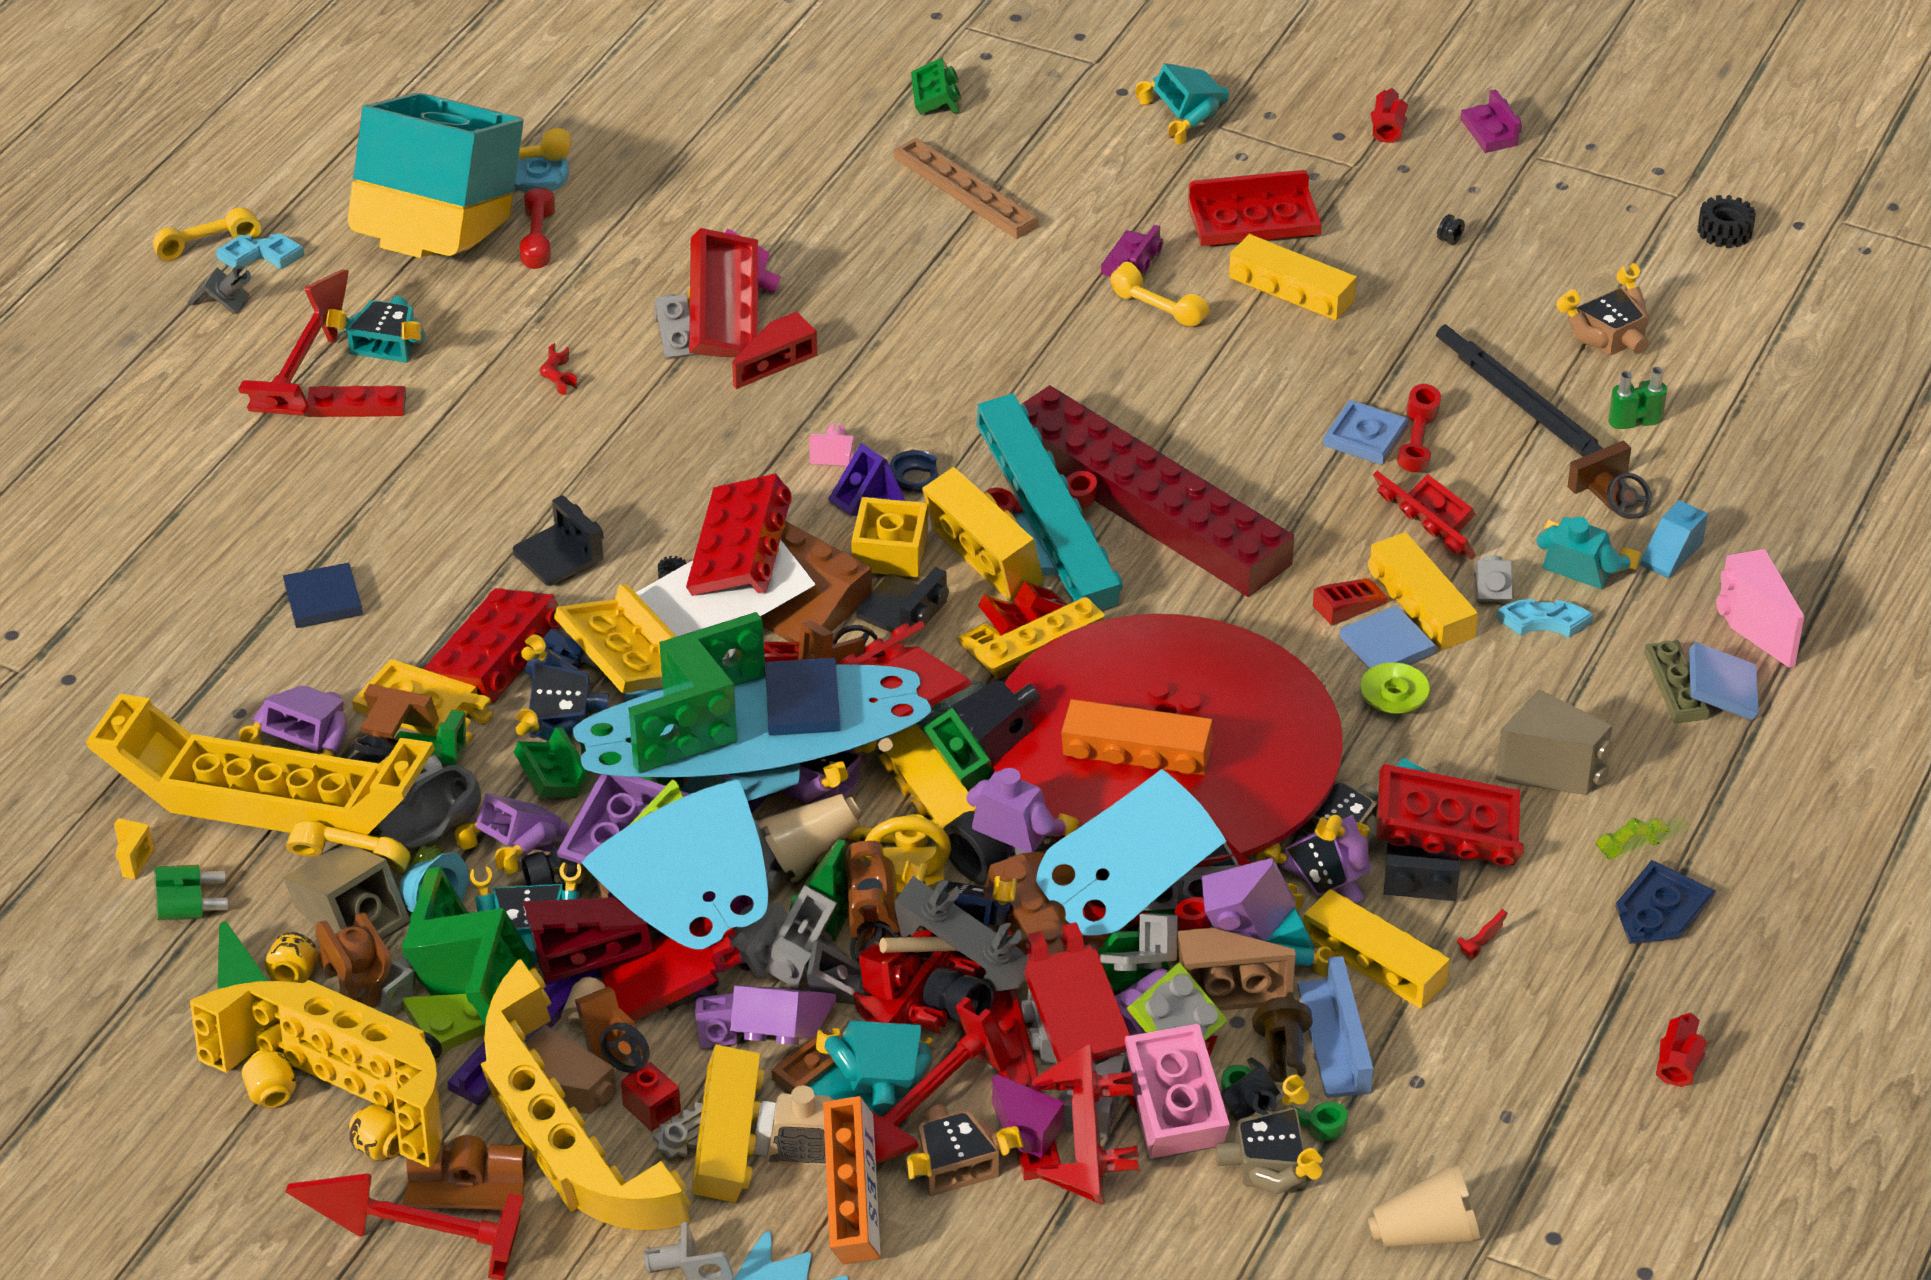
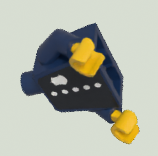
M531 635L525 640V643L531 647L527 646L522 650V657L528 661L537 658L538 663H534L529 708L520 710L515 716V720L522 721L516 727L518 735L525 736L530 733V738H541L549 741L554 728L562 727L570 738L574 736L573 728L588 718V713L596 714L609 708V693H590L589 674L568 663L549 649L545 650V641L539 635Z
M907 860L901 880L907 884L912 876L926 884L924 879L928 865L921 863L919 867L912 864L911 860ZM996 876L993 891L990 888L949 881L946 892L949 893L957 886L959 896L953 904L989 928V924L1000 926L1007 921L1011 902L1015 899L1017 880L1013 878L1012 882L1000 881V876ZM938 881V882H936V883H933V884H931V885H928V886H929L930 888H932L933 890H935L937 884H938L940 881Z

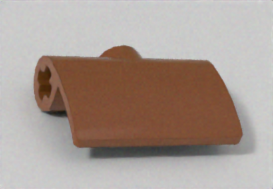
M461 1135L452 1141V1146H446L445 1143H441L440 1151L430 1168L407 1158L408 1183L402 1205L416 1208L502 1210L509 1193L523 1195L527 1169L526 1145L490 1144L489 1147H486L485 1142L479 1137Z

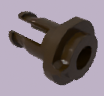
M1288 992L1285 997H1277L1265 1001L1258 1007L1252 1017L1254 1031L1265 1037L1266 1053L1270 1060L1268 1073L1273 1080L1284 1082L1287 1079L1284 1045H1286L1287 1065L1296 1068L1297 1075L1300 1077L1306 1074V1066L1302 1061L1304 1054L1303 1033L1312 1026V1011L1306 1004L1296 1000L1293 992Z

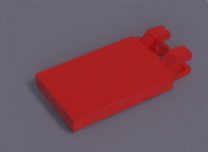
M706 917L700 921L698 919L692 921L689 926L690 933L696 937L708 935L713 928L712 921ZM734 927L729 928L719 942L705 949L698 950L686 947L664 935L651 941L652 952L600 967L605 987H611L615 991L619 1008L633 1021H637L716 982V973L724 972L742 962L740 950L737 946L733 947L732 940L730 939L731 936L735 935Z
M1077 922L1062 925L1063 935H1061L1060 940L1065 952L1053 955L1048 953V946L1042 931L1027 934L1028 943L1025 944V949L1029 960L1027 961L1028 966H1025L1024 976L1057 1063L1090 1044L1093 1050L1095 1060L1126 1053L1125 1038L1130 1036L1103 965L1100 962L1097 950H1092L1091 945L1084 947L1083 936Z

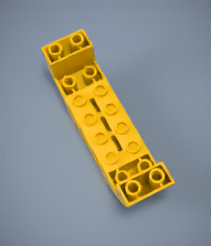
M519 959L501 981L492 998L486 1017L484 1042L487 1060L481 1063V1067L493 1099L570 1212L578 1209L595 1220L616 1227L634 1230L668 1229L681 1226V1222L687 1221L690 1223L687 1207L691 1206V1202L684 1192L687 1190V1187L675 1169L669 1172L663 1162L660 1161L626 1183L615 1165L609 1167L604 1159L605 1151L594 1135L589 1138L583 1128L586 1126L577 1109L574 1106L568 1107L563 1099L566 1096L560 1084L554 1077L548 1078L543 1070L546 1068L538 1052L534 1048L529 1051L524 1042L526 1040L525 1036L551 1021L547 1006L551 1004V1001L543 989L546 985L535 968L528 970L523 961Z
M310 980L304 983L259 981L237 984L211 991L190 1000L199 1061L228 1073L256 1050H271L283 1053L288 1057L291 1066L394 1112L396 1115L400 1154L429 1168L433 1165L440 1151L443 1131L436 1062L430 1047L425 1042L423 1030Z

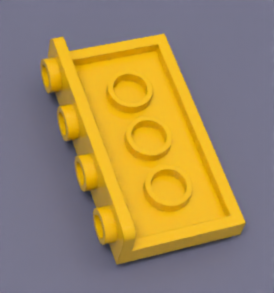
M620 584L618 586L615 599L558 606L556 608L555 620L622 693L663 688L659 642L677 636L628 584Z

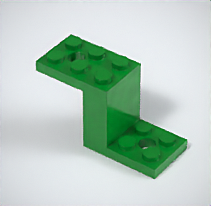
M757 612L659 642L663 697L628 707L633 766L639 773L738 741L734 686L766 676L762 618ZM735 649L734 654L730 658L723 659L728 650ZM674 724L669 733L660 735L666 726Z
M440 866L427 868L423 883L419 888L415 909L411 914V922L406 938L402 942L403 955L406 960H409L418 975L420 983L426 987L431 996L466 994L468 1002L474 1006L485 1027L492 998L505 975L519 959L530 970L534 957L504 908L468 913Z

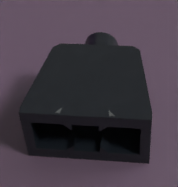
M996 681L956 702L951 708L954 709L993 764L1033 730L1034 724L1026 711L1042 699L1031 683L1013 694L1003 681Z

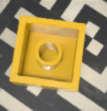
M862 497L851 541L852 557L870 566L872 573L919 577L928 536V503Z

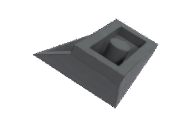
M824 935L816 939L812 945L807 973L809 991L836 994V1002L855 1004L853 998L855 992L869 996V993L863 989L860 963L851 959Z

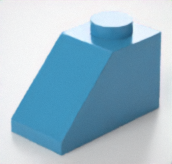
M1678 500L1661 518L1642 556L1640 565L1666 578H1670L1703 544L1708 513Z

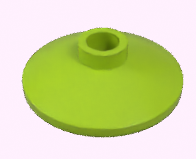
M1398 662L1381 663L1371 667L1364 673L1360 682V692L1364 700L1372 707L1388 713H1406L1418 709L1426 702L1430 691L1429 682L1421 671L1408 664Z

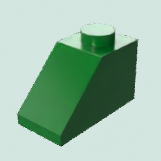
M953 708L923 727L938 753L968 792L981 780H989L992 777L994 771L990 759Z

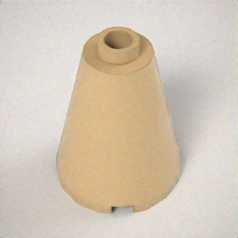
M839 794L764 818L758 822L760 829L765 826L768 827L770 832L765 836V839L784 872L786 873L792 869L795 875L790 880L793 884H796L811 872L814 862L819 855L830 850L838 839L845 840L860 826L857 818L863 814L852 796L846 799L843 794Z
M1448 1166L1373 1208L1374 1217L1367 1219L1373 1241L1381 1240L1383 1247L1462 1243L1480 1239L1473 1209H1471L1468 1198L1469 1194L1459 1166Z

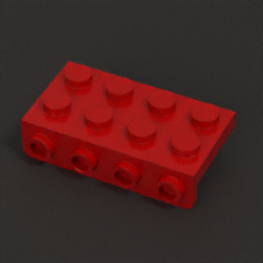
M1306 170L1194 180L1189 183L1188 208L1201 246L1241 243L1249 234L1263 240L1321 234L1322 224L1309 190V175Z
M777 473L713 487L686 588L692 596L745 584H751L758 594L767 592L772 578L776 555L779 552V543L785 528L789 505L792 502V494L789 487L782 482Z
M495 588L423 669L476 686V688L480 689L482 695L487 696L491 699V703H494L527 665L528 660L522 657V650L527 646H531L526 644L525 640L531 635H539L544 638L552 628L557 630L560 628L561 625L554 618L556 608L558 607L555 596L530 591Z
M1383 764L1379 771L1377 840L1388 841L1394 846L1408 845L1419 847L1431 853L1445 852L1456 854L1463 859L1477 858L1492 861L1495 865L1514 866L1523 855L1524 844L1519 842L1520 790L1389 764Z

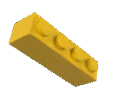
M1251 234L1230 253L1229 278L1333 320H1337L1355 301L1357 276Z
M1407 532L1371 545V556L1368 561L1370 573L1374 578L1379 579L1386 587L1389 595L1396 599L1404 608L1407 616L1420 626L1423 633L1440 650L1476 637L1478 612Z
M917 724L891 734L893 744L891 750L887 752L881 751L882 753L877 757L888 774L894 771L897 775L894 777V780L904 796L909 793L911 794L913 799L910 801L917 814L923 817L927 816L929 820L944 829L947 824L962 813L968 811L975 812L976 806H971L966 800L968 791Z
M1331 889L1304 913L1303 923L1315 947H1329L1333 952L1332 957L1343 956L1347 966L1420 1009L1447 984L1450 964L1448 957Z
M717 1044L714 1047L707 1067L690 1194L736 1203L741 1189L747 1190L749 1187L752 1167L746 1166L747 1156L752 1157L756 1143V1134L750 1133L751 1124H756L760 1108V1102L754 1101L755 1092H760L764 1079V1070L758 1069L760 1053Z

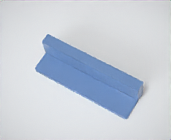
M1343 956L1328 958L1327 979L1301 981L1298 983L1301 1002L1306 1004L1312 1011L1313 1023L1309 1033L1325 1096L1331 1098L1370 1094L1373 1066Z

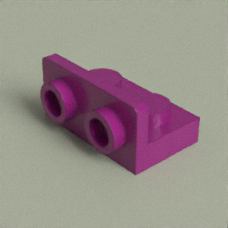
M1496 89L1490 90L1488 104L1461 110V121L1485 153L1518 146L1519 133L1522 131L1521 119L1518 115L1514 114L1507 100L1503 99Z
M1154 224L1147 235L1126 230L1101 264V274L1111 277V274L1123 262L1132 263L1137 267L1141 275L1142 273L1146 274L1154 256H1159L1163 247V239L1160 238V226Z

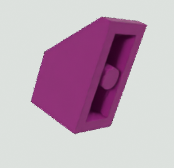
M998 1074L992 1079V1105L1001 1128L1018 1127L1024 1147L1015 1148L1021 1152L1043 1158L1063 1128L1064 1102Z

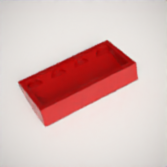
M700 228L691 236L689 353L717 357H737L757 336L758 239Z

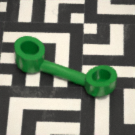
M1243 1065L1227 1067L1221 1077V1092L1253 1070ZM1321 1103L1315 1106L1311 1112L1292 1106V1108L1297 1109L1299 1124L1307 1127L1310 1134L1320 1141H1332L1342 1136L1346 1131L1348 1113L1347 1109L1339 1103Z

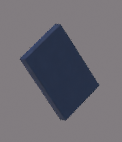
M835 658L765 662L769 735L840 731Z

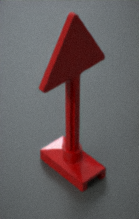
M341 269L305 287V292L314 309V314L279 375H276L272 382L243 380L238 388L239 393L248 394L250 402L247 405L248 411L305 416L310 406L300 385L292 384L291 381L321 327L328 342H336L338 329L336 327H327L326 320L329 309L342 311L349 274L348 270Z
M964 997L955 1006L966 1033L957 1042V1048L886 1115L880 1117L873 1113L876 1164L918 1148L919 1145L916 1138L897 1126L968 1059L973 1060L977 1057L999 1071H1002L1011 1062L990 1010L985 1009L978 1016L971 999Z
M368 1173L289 1183L287 1185V1194L359 1237L364 1235L367 1215H373L383 1219L477 1239V1243L491 1246L488 1278L495 1280H504L520 1223V1212L524 1200L522 1195L509 1193L498 1223L483 1219L481 1222L388 1201L371 1199L372 1176Z

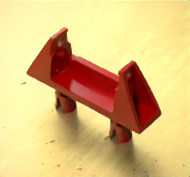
M929 930L915 932L912 937L938 936ZM960 951L914 952L923 966L898 998L885 1000L875 995L870 997L858 992L853 994L856 1011L866 1022L921 1025L923 1029L941 1034L939 1026L946 1027L948 1021L947 1012L924 1006L923 990L930 974L936 968L945 966L962 972L964 976L971 975L983 978L985 968L973 960L965 958L966 955Z
M1090 1044L1078 1049L1032 1080V1087L1036 1091L1052 1089L1056 1091L1073 1090V1097L1071 1099L1076 1163L1061 1164L1050 1168L1040 1167L1037 1168V1174L1044 1181L1102 1205L1104 1204L1103 1177H1105V1173L1131 1170L1140 1171V1165L1137 1160H1130V1158L1139 1157L1137 1146L1103 1150V1146L1100 1145L1098 1102L1104 1097L1134 1096L1135 1091L1132 1085H1126L1127 1083L1134 1082L1132 1071L1098 1075L1095 1069V1055Z

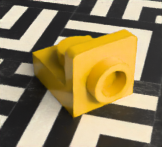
M118 818L114 823L118 840L116 859L119 861L122 877L136 880L155 850L150 827L137 821Z

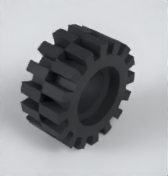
M1722 195L1716 196V200L1712 197L1708 198L1707 202L1704 201L1700 207L1697 231L1702 239L1707 238L1706 242L1710 245L1716 242V247L1720 248L1721 244H1726V248H1732V244L1740 247L1742 242L1746 244L1752 238L1756 216L1755 209L1750 207V203L1747 201L1742 203V198L1737 197L1736 200H1733L1731 195H1727L1726 199H1723Z

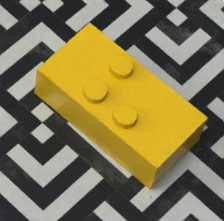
M952 467L922 488L925 501L928 503V512L933 531L1011 603L1013 602L1024 581L1038 586L1044 583L1034 538L1017 524L1016 519L1008 510H1001L988 492L983 493L955 467Z

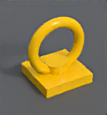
M917 816L890 818L875 826L865 839V841L881 842L883 838L892 833L910 830L924 833L934 840L936 847L883 848L884 855L892 861L895 867L897 892L901 893L907 885L901 880L907 860H911L912 864L919 867L921 863L928 865L924 879L927 886L944 880V865L950 856L951 843L947 833L931 820ZM865 856L867 861L874 859L872 856Z

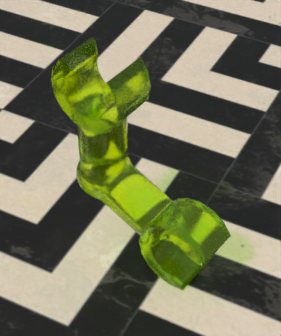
M1632 818L1614 834L1607 833L1601 836L1595 844L1610 860L1618 856L1622 851V845L1635 835L1645 836L1650 844L1658 845L1660 842L1655 835L1660 831H1670L1659 818L1652 819L1649 822Z

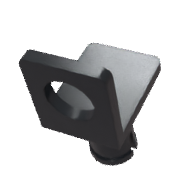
M1252 1057L1247 1059V1062L1253 1071L1221 1092L1224 1101L1237 1121L1250 1116L1254 1112L1261 1115L1269 1114L1265 1108L1273 1111L1276 1107V1096L1281 1094L1265 1066Z

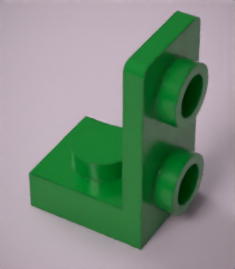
M451 710L445 722L439 724L437 737L399 731L395 738L432 742L435 748L432 755H435L442 765H456L466 748L465 712Z

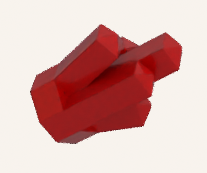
M1393 88L1387 91L1383 90L1376 95L1375 110L1371 112L1372 136L1379 142L1394 143L1399 140L1407 120L1405 113L1409 105L1402 99H1399V93Z
M1691 1012L1671 1019L1665 1037L1660 1039V1053L1656 1076L1664 1083L1679 1087L1692 1084L1695 1072L1706 1055L1703 1050L1707 1045V1041L1701 1034H1696L1700 1020Z

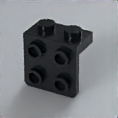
M564 495L552 500L554 525L513 546V555L547 586L555 585L604 559L602 546L604 534L600 525L595 521L592 522L583 514V511L577 504L571 503Z
M935 567L919 585L897 575L890 574L858 606L856 617L888 632H893L905 623H908L911 627L921 620L926 625L947 602L949 594L947 572Z
M1388 842L1383 895L1456 901L1460 872L1459 856L1445 852L1431 853L1423 848L1408 845L1394 846Z

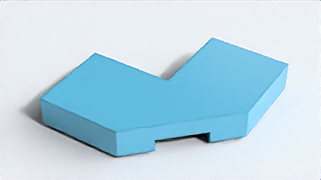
M270 234V238L252 239V235H239L216 249L217 259L232 268L238 265L245 267L262 257L276 267L283 269L304 256L303 246L283 234Z

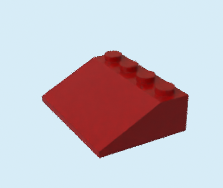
M903 643L886 648L884 650L885 655L878 659L873 657L857 664L898 667L916 672L920 679V686L916 689L919 697L927 699L930 707L971 686L969 678L920 647H904ZM887 676L880 681V684L888 689L898 688L903 683L902 679L897 676ZM877 698L869 699V702L875 703L878 701ZM898 704L891 709V713L898 717L909 716L914 711L913 707L908 704Z

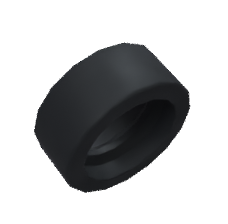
M968 811L947 824L943 830L947 833L951 843L949 859L952 864L969 880L982 883L987 881L990 865L1008 859V852L1004 842L972 829L975 812Z

